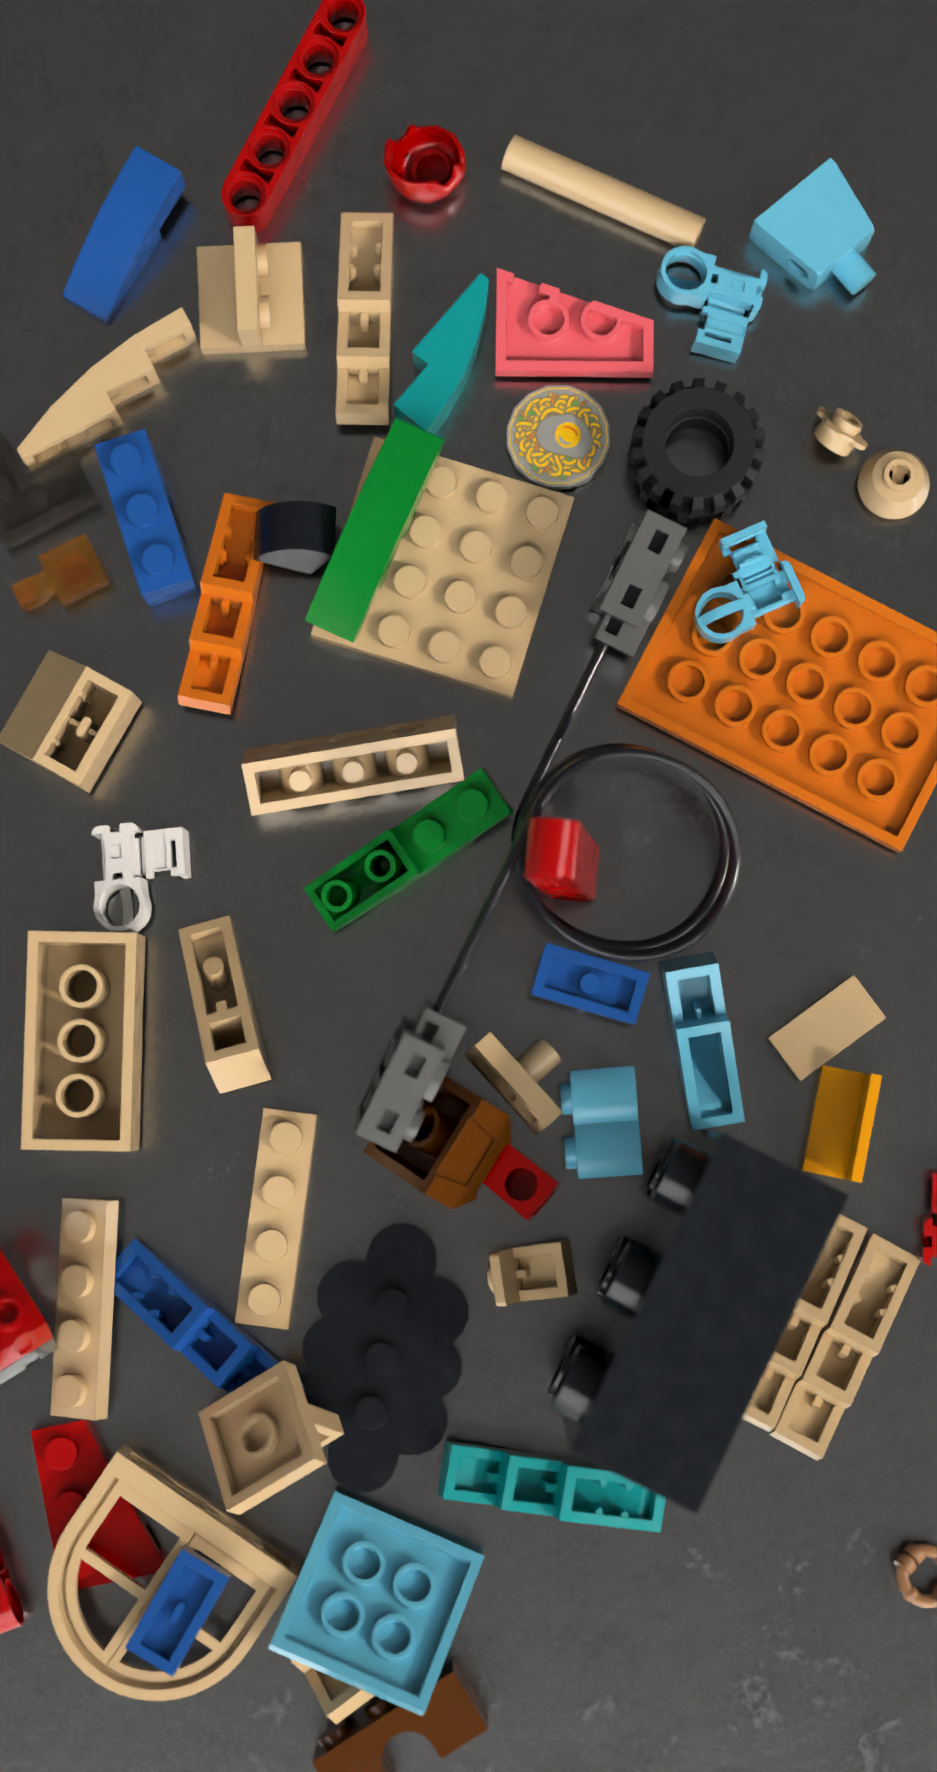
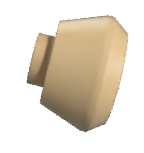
M889 448L876 452L866 460L859 472L857 486L863 504L872 513L885 519H902L914 514L924 504L929 493L930 480L926 467L917 456L903 449Z

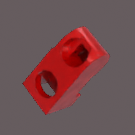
M510 1144L505 1145L483 1181L489 1189L529 1222L534 1219L561 1186L560 1183Z

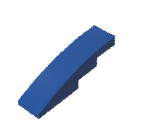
M134 1238L116 1259L114 1294L171 1349L181 1352L217 1388L231 1393L279 1363L228 1315L140 1240Z

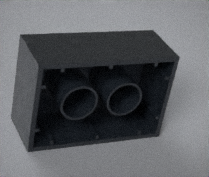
M708 1130L702 1131L696 1146L670 1137L643 1192L644 1197L665 1208L647 1246L624 1235L621 1237L595 1291V1295L601 1297L600 1304L615 1311L599 1346L576 1334L573 1336L558 1364L547 1394L553 1397L550 1408L565 1415L563 1424L571 1452L695 1514L698 1513L849 1197L848 1194L724 1133Z

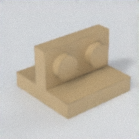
M254 226L233 227L234 245L197 247L200 349L203 355L306 350L301 242L259 244Z
M284 1360L198 1412L226 1511L238 1515L326 1464L322 1447L344 1434L338 1414L308 1404L296 1365Z

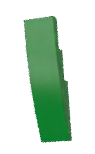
M395 418L348 517L304 621L352 643L357 640L374 597L384 583L401 539L408 532L445 443V438L401 418Z

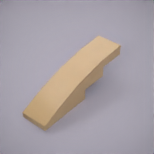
M341 212L337 293V425H389L393 213Z
M183 308L175 310L133 335L92 366L47 410L17 448L21 459L30 471L123 425L115 405L161 383L152 364L197 341L192 325Z
M840 1214L743 1417L744 1420L768 1432L775 1429L794 1382L801 1377L820 1330L830 1319L866 1234L867 1227Z
M874 1233L870 1235L844 1283L828 1323L820 1330L801 1377L794 1382L775 1429L769 1435L815 1460L823 1458L844 1410L851 1406L872 1358L878 1355L920 1263V1258Z

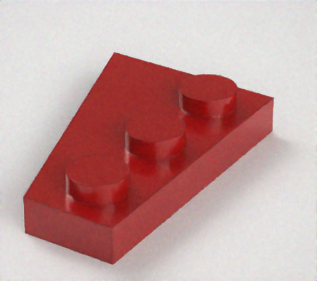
M75 1419L31 1430L53 1551L67 1524L111 1461L90 1421L86 1419ZM121 1496L87 1546L132 1578L155 1574L166 1559L163 1551H159L145 1526L147 1523L140 1510ZM81 1560L78 1574V1590L114 1582Z

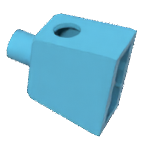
M831 157L753 222L749 239L808 289L815 290L834 274L846 289L854 295L863 289L876 275V272L859 254L868 246L875 231L874 226Z

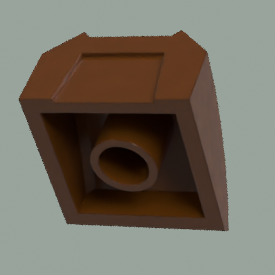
M445 1076L432 1102L422 1099L424 1103L421 1110L425 1111V1116L412 1142L403 1139L395 1153L369 1141L363 1152L426 1196L453 1210L477 1199L478 1189L505 1145L512 1143L510 1116Z

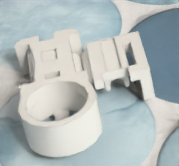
M129 822L121 823L119 825L120 828L102 825L92 830L91 835L101 839L103 881H94L95 898L93 904L95 918L101 926L112 932L136 933L146 926L151 917L152 905L148 892V881L141 876H146L147 879H155L154 872L170 870L173 877L192 878L189 832L183 827L143 831L136 824ZM143 834H144V837L135 838V835H143ZM172 841H175L177 867H174ZM131 889L134 890L133 892L137 895L140 904L135 919ZM120 890L123 907V926H112L107 919L106 906L110 897Z

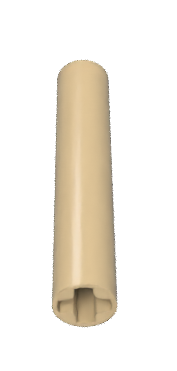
M516 134L510 141L502 161L501 169L677 247H695L706 221L705 217Z

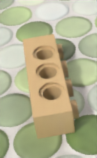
M454 714L245 749L241 763L251 816L464 781L463 761Z

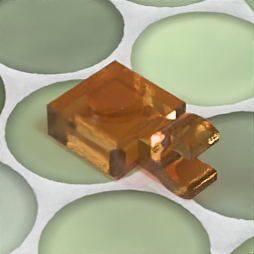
M84 533L37 556L44 571L14 584L11 588L24 612H28L44 604L55 594H57L63 607L111 583Z

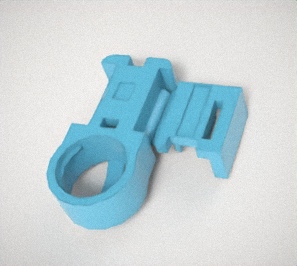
M679 246L671 249L665 254L656 273V285L659 293L667 301L675 305L702 308L701 315L707 316L704 329H697L690 351L735 364L741 354L747 324L754 320L761 308L763 300L761 295L766 287L767 272L762 269L758 277H753L715 266L717 256L704 253L694 247ZM686 262L694 266L699 272L701 281H688L671 276L666 273V267L671 263ZM708 300L707 306H703L705 301ZM745 311H748L747 317H744Z
M765 520L720 539L718 543L723 558L730 556L737 571L732 573L734 582L711 588L702 594L696 604L693 616L695 628L701 637L709 642L718 644L731 642L740 634L754 629L756 618L794 602L798 610L805 601V594L790 562L780 561L778 565L779 572L774 564L779 560L767 536ZM752 538L755 540V542L733 552L730 551V548ZM737 579H738L739 582L741 583L742 588H740V586H739V584H738V582H737ZM714 598H728L732 601L701 615V609ZM740 611V623L732 632L724 634L715 633L706 627V625L724 616Z

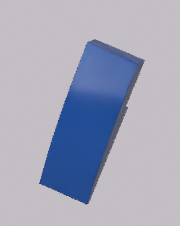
M137 145L135 146L103 202L84 241L62 294L64 299L109 324L162 238L159 230L186 188L180 170Z

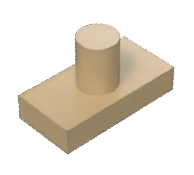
M489 1032L465 1055L536 1135L563 1113L538 1085L547 1074L561 1063L558 1053L545 1040L538 1039L515 1060L496 1037Z

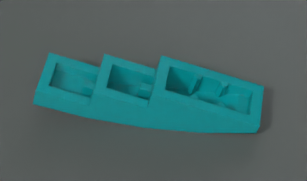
M454 1441L445 1442L437 1495L445 1500L494 1505L500 1510L553 1516L559 1521L661 1533L666 1501L665 1498L592 1462Z

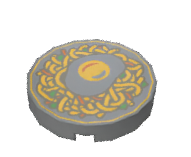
M547 385L528 393L514 408L507 425V451L514 469L528 483L553 491H562V489L579 487L588 483L602 469L610 448V424L602 406L587 392L569 385Z

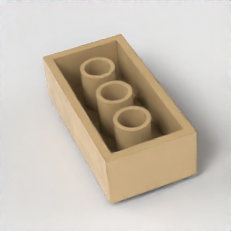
M28 931L21 1150L127 1152L139 1150L145 936L136 932Z

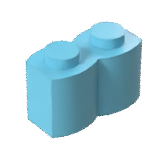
M634 1066L569 1071L570 1082L560 1083L562 1115L573 1114L574 1136L564 1137L566 1169L577 1168L578 1179L642 1175L643 1164Z

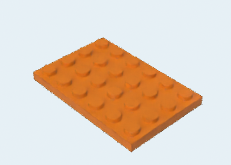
M714 518L621 694L616 707L900 853L937 784V632L773 548L779 560L777 563H774L778 572L780 561H788L793 567L805 594V601L797 610L794 602L756 618L754 629L740 634L731 642L722 644L709 642L701 637L695 628L693 620L694 610L702 594L711 588L734 582L732 573L737 570L730 556L723 558L718 543L720 539L740 531ZM752 538L730 548V551L733 552L755 542V540ZM737 579V582H738L740 588H742L741 583H740L739 580ZM714 598L701 609V615L732 601L728 598ZM740 611L724 616L706 625V627L715 633L724 634L732 632L740 623Z

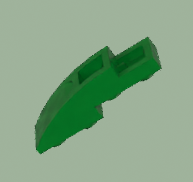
M481 767L465 778L464 781L456 784L396 827L384 831L303 889L330 930L335 932L475 842L474 839L514 813V810L486 768Z

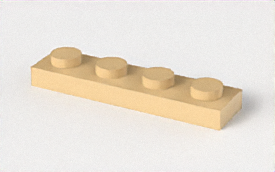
M263 1108L235 1323L284 1330L290 1328L318 1114Z
M78 1197L62 1198L54 1337L57 1349L53 1355L51 1416L94 1421L108 1418L119 1200Z

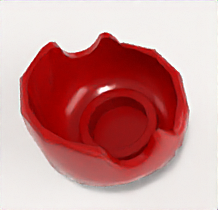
M410 124L406 132L396 141L390 138L387 139L384 147L383 164L387 175L399 194L412 202L432 203L449 195L462 182L466 170L465 150L454 133L438 125L418 127L417 125Z

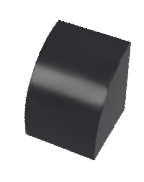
M284 501L259 509L256 512L253 560L312 574L327 562L334 552L336 507L311 501Z

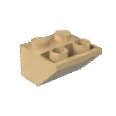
M48 650L1 731L0 744L90 793L142 702L132 691L91 668Z

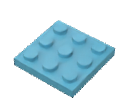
M334 1491L268 1649L422 1716L426 1711L485 1556Z

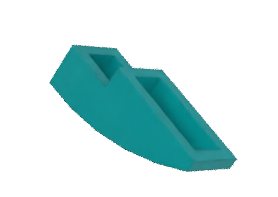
M482 273L477 276L413 349V366L421 373L393 404L395 418H401L436 434L448 418L466 386L477 359L485 328L489 300V279Z

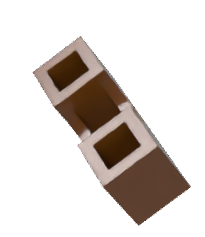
M453 1659L442 1666L426 1711L422 1716L377 1697L364 1708L367 1715L350 1726L343 1720L327 1729L317 1738L320 1745L315 1748L312 1763L318 1772H394L385 1757L383 1748L393 1736L402 1732H416L426 1737L442 1759L488 1730V1715Z

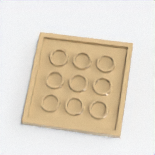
M375 436L373 438L350 513L385 439ZM439 456L408 532L401 539L384 583L374 597L357 640L352 643L313 625L311 637L322 642L513 699L575 497Z

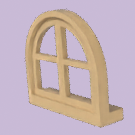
M124 1444L115 1453L58 1540L48 1574L47 1596L49 1612L57 1637L66 1653L83 1673L99 1685L133 1699L146 1701L180 1699L201 1692L216 1684L241 1662L298 1578L302 1566ZM120 1496L180 1537L147 1587L87 1547ZM186 1546L193 1551L195 1549L199 1550L254 1588L255 1592L222 1640L204 1627L201 1628L196 1639L211 1650L197 1660L180 1666L175 1675L171 1677L160 1669L136 1666L121 1659L127 1652L126 1644L181 1549ZM81 1560L138 1598V1601L106 1648L94 1637L81 1612L78 1598V1574Z

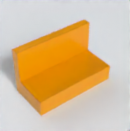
M826 1065L819 1067L800 1170L862 1183L882 1075L865 1074Z

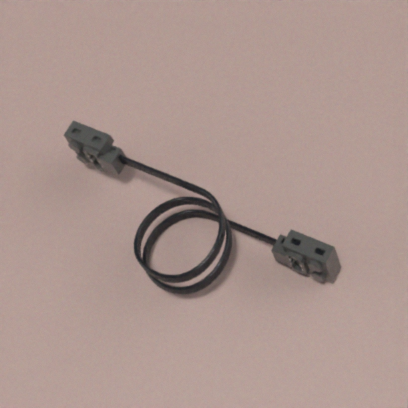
M649 509L635 515L590 607L591 610L601 614L590 638L598 641L597 647L519 804L512 827L511 849L435 1004L425 1000L415 1021L402 1015L355 1111V1134L395 1153L403 1139L409 1142L413 1141L425 1116V1111L421 1110L424 1103L422 1099L432 1102L467 1028L465 1018L445 1008L514 869L518 881L531 904L551 928L584 950L616 960L650 961L677 954L703 938L718 922L728 906L740 873V833L728 803L718 789L700 772L683 761L658 750L627 743H610L585 748L566 757L549 770L608 647L627 656L634 657L649 624L653 621L669 588V583L662 580L664 575H668L670 572L676 573L688 550L689 544L682 541L687 528ZM631 757L652 760L668 765L681 773L700 791L709 804L719 833L717 868L712 883L699 906L685 921L674 929L644 940L620 941L606 939L586 933L570 925L544 904L537 895L532 883L524 877L529 818L540 817L545 805L554 792L574 773L593 763L612 758Z

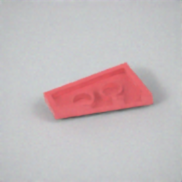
M497 268L495 376L652 378L654 320L595 300L590 303L561 293L559 288L541 283L540 286L516 278L514 273Z

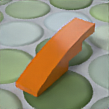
M224 492L200 581L201 595L189 637L190 650L178 692L179 705L231 715L265 566L264 562L253 560L256 512L276 502Z

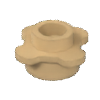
M825 407L818 408L816 414L822 421L815 429L814 435L820 443L841 456H848L854 447L859 450L866 449L868 444L860 435L863 425L858 418L841 408H837L834 413Z

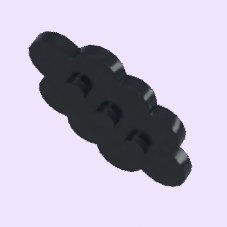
M395 1223L383 1228L372 1239L367 1251L366 1261L345 1260L333 1265L323 1275L317 1289V1304L323 1317L308 1329L303 1340V1356L306 1364L312 1371L302 1382L307 1402L313 1406L338 1414L344 1431L342 1436L329 1443V1469L333 1478L343 1488L355 1493H370L382 1488L392 1478L398 1463L399 1454L421 1455L432 1450L443 1439L448 1425V1411L442 1397L450 1393L457 1386L462 1374V1359L453 1342L463 1333L468 1321V1302L464 1292L453 1281L434 1275L436 1269V1249L433 1241L422 1228L410 1223Z

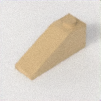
M230 916L178 929L205 1063L219 1093L272 1080L259 1022Z

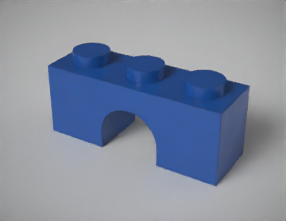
M145 428L94 444L138 587L148 606L153 607L200 592L184 541L181 538L167 496L169 493L154 446Z

